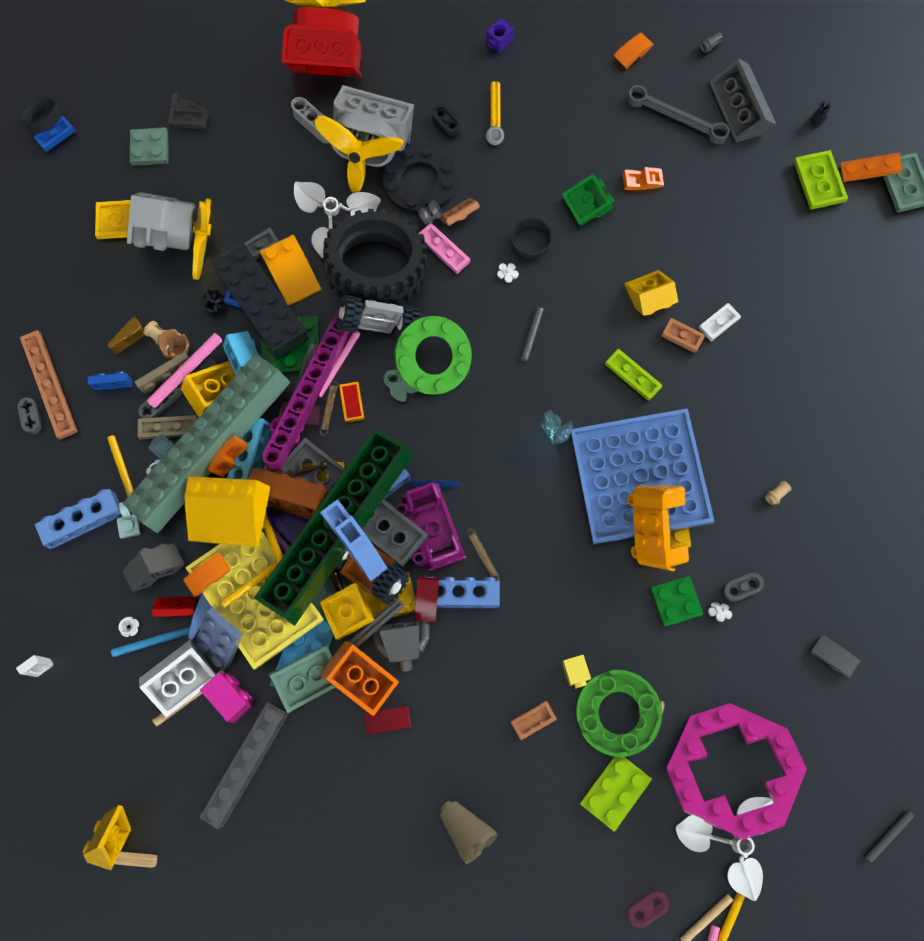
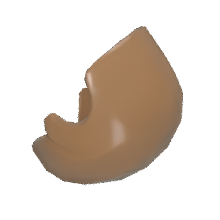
M175 329L164 331L158 339L159 349L166 358L173 359L181 353H188L190 344L185 334L182 335Z

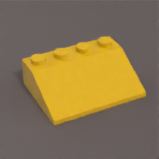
M188 476L184 495L188 541L259 547L270 486L258 480Z

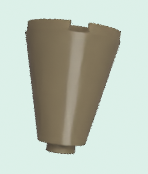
M448 801L440 809L442 811L440 817L462 861L466 864L481 855V851L485 847L488 848L498 836L493 828L457 801L452 803Z

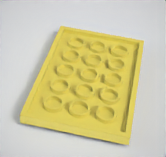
M263 531L259 547L219 544L186 567L190 574L217 553L221 554L231 570L218 582L212 583L202 593L211 607L243 634L238 647L254 670L324 621L312 602L294 626L255 600L254 597L268 577L226 608H223L220 604V601L276 561L269 541Z

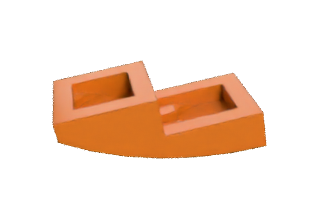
M639 33L623 45L613 56L627 70L638 57L641 59L650 50L653 43L645 35Z
M645 167L642 171L624 170L622 173L624 190H647L664 186L662 169Z
M233 435L216 453L208 470L220 477L226 475L237 466L234 459L249 448L247 443Z
M217 553L183 580L192 594L198 596L212 583L218 582L231 569L221 554Z

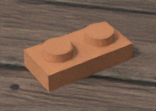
M671 318L662 337L696 353L705 334Z

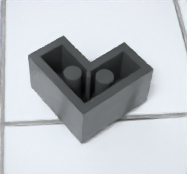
M174 543L169 545L160 544L153 549L143 548L139 550L135 558L131 559L122 571L132 592L150 587L158 578L175 574L184 565V562Z

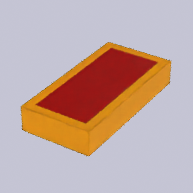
M359 382L339 385L345 423L365 420Z

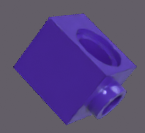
M502 18L486 31L488 46L495 49L498 53L514 40V28Z

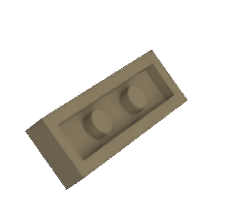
M183 352L136 380L135 384L143 394L152 392L158 385L166 382L190 357L186 352Z
M198 416L138 419V438L142 440L182 437L195 423Z

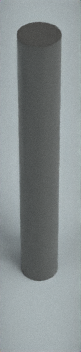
M536 307L520 358L525 362L528 361L544 309L541 307Z
M907 810L865 856L867 861L872 863L914 818L910 811Z

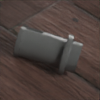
M717 31L709 38H704L700 43L701 50L703 52L712 51L714 46L723 41L722 34Z

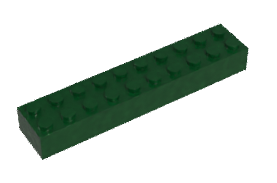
M374 428L254 597L255 600L294 626L297 624L347 552L344 544L320 512L338 499L348 514L363 529L413 457L407 445Z

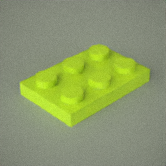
M831 150L794 159L793 162L810 210L847 201L848 196Z
M614 756L579 804L615 832L652 778L625 757Z

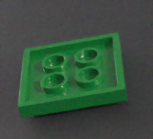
M318 316L297 317L305 328L309 340L278 360L261 338L262 358L277 368L282 374L300 373L309 344H320Z

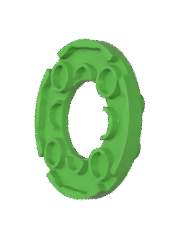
M439 316L419 318L409 324L399 335L394 351L397 371L407 385L418 392L434 395L446 393L457 387L466 377L472 358L470 342L465 332L453 321ZM429 336L443 338L451 348L452 359L450 365L440 374L431 375L425 373L416 362L415 352L417 346L423 339Z
M611 670L597 675L583 688L578 699L576 715L582 735L592 747L610 756L626 757L643 751L654 741L661 727L662 707L654 688L641 676L625 670ZM611 693H627L639 705V722L627 734L618 735L611 733L600 722V704Z

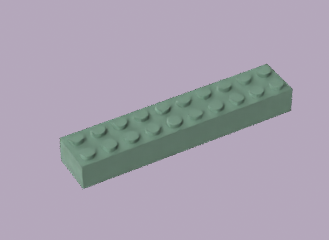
M255 354L122 504L144 525L158 534L185 503L184 495L188 476L208 477L211 473L208 467L219 449L233 435L241 439L291 382L277 368Z

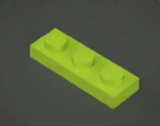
M617 349L605 363L608 368L648 401L663 386L620 349Z

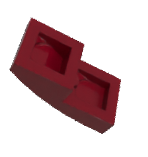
M418 577L415 620L436 622L438 578Z
M409 706L377 711L374 716L369 713L364 714L367 735L412 727Z

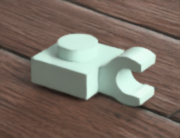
M119 503V509L122 514V518H117L119 537L125 539L142 535L139 519L132 515L122 503Z

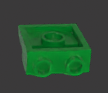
M594 173L562 193L580 226L596 216L598 218L614 208L612 205L615 202L609 192L605 193L603 188L606 186L601 177L597 179Z

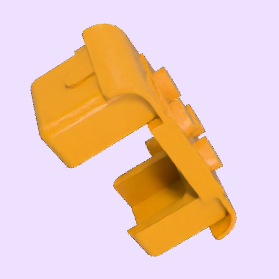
M666 484L637 486L633 494H630L627 498L628 504L633 506L635 546L631 548V554L634 558H637L638 563L641 565L675 571V568L671 567L689 561L688 544L671 548L669 514L666 509L686 504L685 489L682 486Z

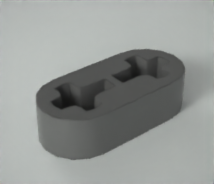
M29 397L21 399L18 403V412L22 429L29 434H37L42 429L39 406ZM27 404L32 405L29 407V412L24 409L27 408ZM31 420L36 423L33 424V428L28 427L31 425Z

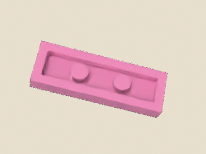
M432 223L419 233L423 234L425 238L424 244H427V247L456 274L470 263V258Z

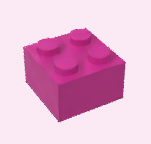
M219 672L200 691L227 722L237 723L255 706L251 702L253 697L248 691L238 687L240 682L233 675Z

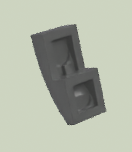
M824 635L820 637L811 651L812 655L828 663L830 668L847 678L851 677L860 663L858 658Z

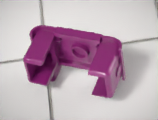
M431 482L407 491L401 497L403 504H398L395 509L398 511L401 509L405 510L402 514L429 535L419 547L420 552L413 555L414 565L417 567L426 566L429 572L466 558L439 484ZM417 558H423L421 562H416Z

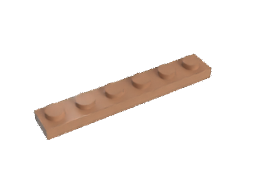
M36 330L20 337L56 437L60 440L77 433L76 425L41 333Z

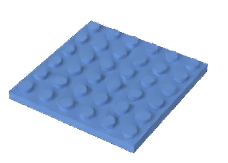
M688 408L571 429L593 544L635 537L633 506L628 504L627 498L630 494H633L634 489L639 485L656 486L666 484L684 487L686 504L666 509L669 514L670 531L714 523Z

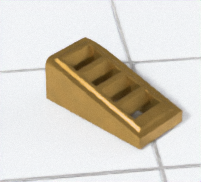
M134 316L107 345L117 355L144 337V328Z

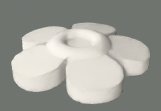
M502 263L499 265L500 271H498L497 276L500 279L504 278L505 282L510 283L518 277L519 273L515 271L514 264L510 263L506 266V264Z
M713 602L708 610L710 616H716V620L721 622L725 618L730 619L732 617V612L729 611V606L726 604H721L720 606L719 603Z

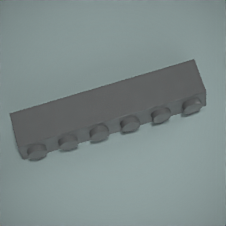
M271 702L266 703L199 817L200 819L217 829L224 827L290 713H287L284 709Z

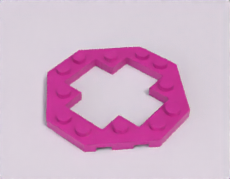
M731 703L691 715L667 766V773L683 812L695 815L703 819L704 822L720 830L723 829L741 840L785 826L807 770L787 728ZM738 725L746 744L767 738L784 776L765 783L773 804L734 816L725 795L704 802L688 763L707 758V753L700 737Z

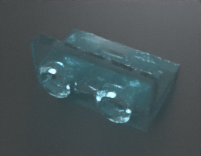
M549 410L544 413L541 426L553 444L558 442L562 444L570 438L569 435L572 432L573 422L569 421L561 426L562 422L558 415H554Z

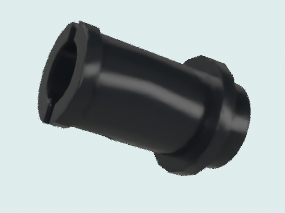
M826 101L821 102L818 109L814 111L812 118L815 123L820 124L826 121L827 113L831 109L829 102L825 107Z

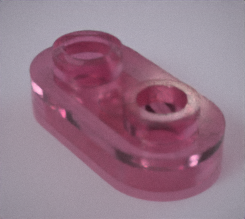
M651 892L630 907L628 911L629 921L637 928L648 926L668 911L669 900L662 892ZM655 899H660L661 903L658 907L653 905ZM641 911L643 914L642 918L636 919L635 913Z

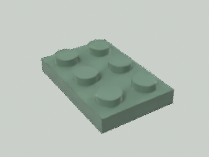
M917 153L900 156L901 173L883 176L897 213L924 207V171Z
M323 645L268 674L287 713L335 688L319 675L332 659L327 645Z

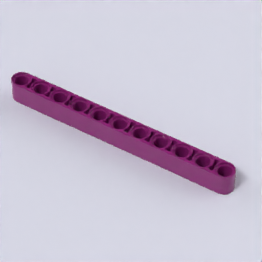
M338 309L262 456L265 466L272 472L279 471L283 467L351 333L337 330ZM314 375H320V376L317 377V378H313V377H312V376H314ZM306 391H312L309 394H304ZM298 407H303L300 411L295 410ZM289 424H295L293 427H286ZM282 440H285V441H286V442H285L284 444H282V445H279V444H278V442H280V441H282ZM273 457H276V458H277L276 461H274V462H269V460H270L271 458H273Z

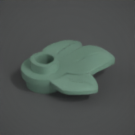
M392 369L385 373L384 383L390 388L391 396L394 399L405 402L407 393L417 392L407 385L397 370ZM392 377L397 378L395 382L390 381Z

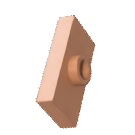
M468 198L443 213L440 219L444 224L450 226L456 221L464 220L469 213L480 206L478 201Z
M545 701L510 723L521 741L554 722L557 718L548 702Z

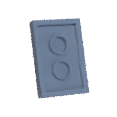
M212 607L204 616L195 645L201 653L207 655L212 660L215 666L225 671L232 663L243 634Z

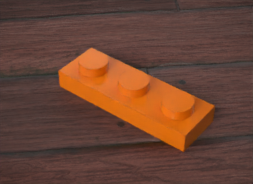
M900 152L841 162L843 182L902 172Z

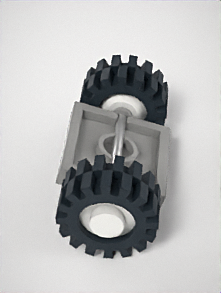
M343 295L339 302L340 306H338L337 327L338 330L353 333L358 328L391 333L393 330L395 331V339H398L401 332L409 324L419 319L420 313L417 307L398 306L374 300H365L362 305L360 297Z

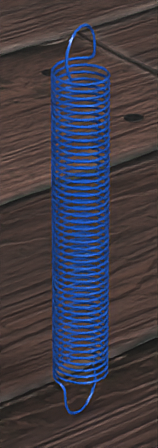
M411 480L412 482L425 484L433 482L439 484L440 488H457L458 481Z

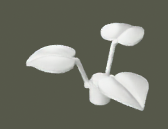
M295 182L294 184L295 200L301 210L313 213L317 207L322 208L324 206V211L328 215L329 228L320 227L312 234V245L321 258H323L324 239L327 238L328 230L332 229V217L339 213L340 208L347 212L351 211V216H353L355 211L361 210L363 213L368 212V209L374 208V212H376L380 203V198L374 194L356 192L347 198L346 202L349 207L347 208L342 203L338 204L337 199L334 197L325 199V191L317 183Z
M767 797L749 798L739 805L736 815L773 804V801ZM690 815L677 824L676 833L678 838L692 851H707L710 847V839L731 844L735 852L742 854L739 857L740 862H735L729 867L727 879L730 886L736 892L752 901L757 900L762 888L763 871L756 859L747 858L755 848L751 838L741 840L734 837L732 840L713 836L711 835L712 825L695 815Z

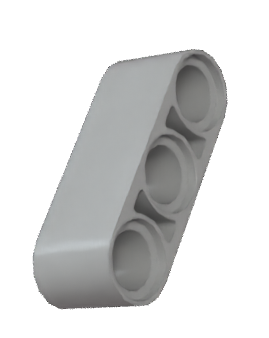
M294 98L291 101V107L295 119L321 142L329 143L315 126L316 117L324 115L305 98Z

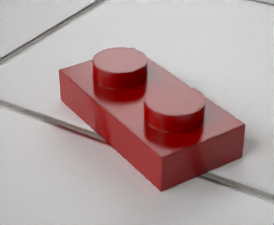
M197 596L156 598L152 608L153 617L194 615L198 605Z

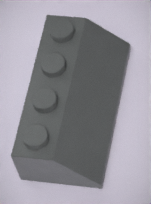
M737 59L709 81L735 142L760 136L776 125L748 63Z

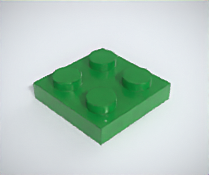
M690 576L650 588L663 627L703 615Z

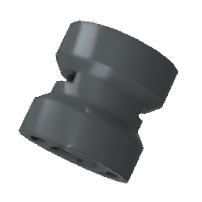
M435 200L429 202L427 207H422L418 210L420 218L427 226L433 223L434 219H439L443 216V212Z

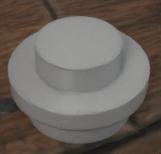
M492 126L486 133V139L492 145H499L504 139V132L500 127Z

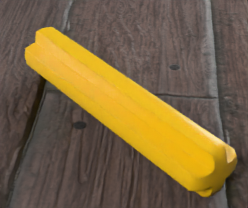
M493 81L490 86L491 127H500V83Z

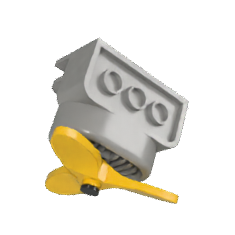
M343 85L334 100L333 120L326 116H317L315 126L319 133L331 144L334 151L341 157L349 160L347 168L348 184L351 191L356 193L360 192L365 180V165L373 167L384 166L392 160L396 151H402L406 143L409 144L414 104Z
M142 192L131 195L127 243H134V246L143 248L154 246L153 249L165 251L167 247L188 250L192 243L193 233H195L192 275L193 279L199 280L203 267L207 235L210 236L211 234L213 236L214 225L211 226L209 224L211 199L206 198L204 202L199 201L197 221L195 222L194 203Z

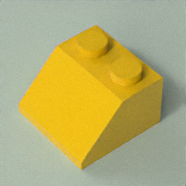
M659 270L624 283L636 310L643 316L651 315L659 309L669 308L672 304L678 303L675 281Z

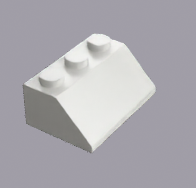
M189 640L140 677L139 687L164 716L167 717L199 693L200 689L216 674L204 655Z

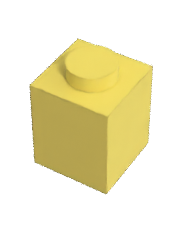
M584 655L562 662L569 686L574 685L576 689L587 685L586 681H589L591 677Z

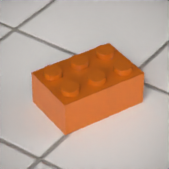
M347 641L342 644L319 674L372 716L377 713L399 683L397 679Z

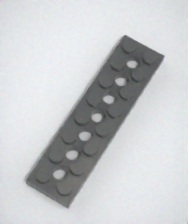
M306 438L287 457L283 467L280 469L286 474L288 470L296 471L303 469L302 465L306 461L313 462V466L325 461L328 464L326 469L319 468L295 475L293 478L301 477L314 484V482H319L317 477L320 473L328 474L327 480L319 483L325 485V489L330 492L345 471V468ZM384 499L375 510L373 517L368 520L362 529L372 544L396 561L402 568L429 537L425 531ZM383 521H387L390 524L389 529L386 531H381L378 528L379 524ZM397 534H403L406 538L403 543L398 544L394 541V537Z

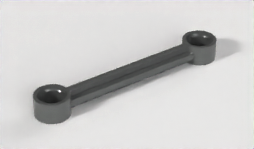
M641 85L632 86L629 90L628 102L631 106L640 107L645 105L708 134L709 139L714 144H723L727 140L730 130L725 123L718 122L713 125L647 95V90ZM639 93L643 98L635 99L632 97V94ZM721 130L725 136H716L713 131Z

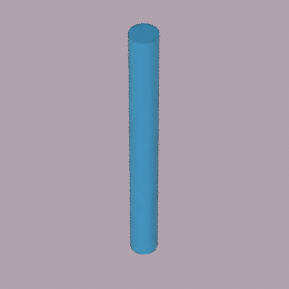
M191 626L111 649V654L113 657L187 636Z

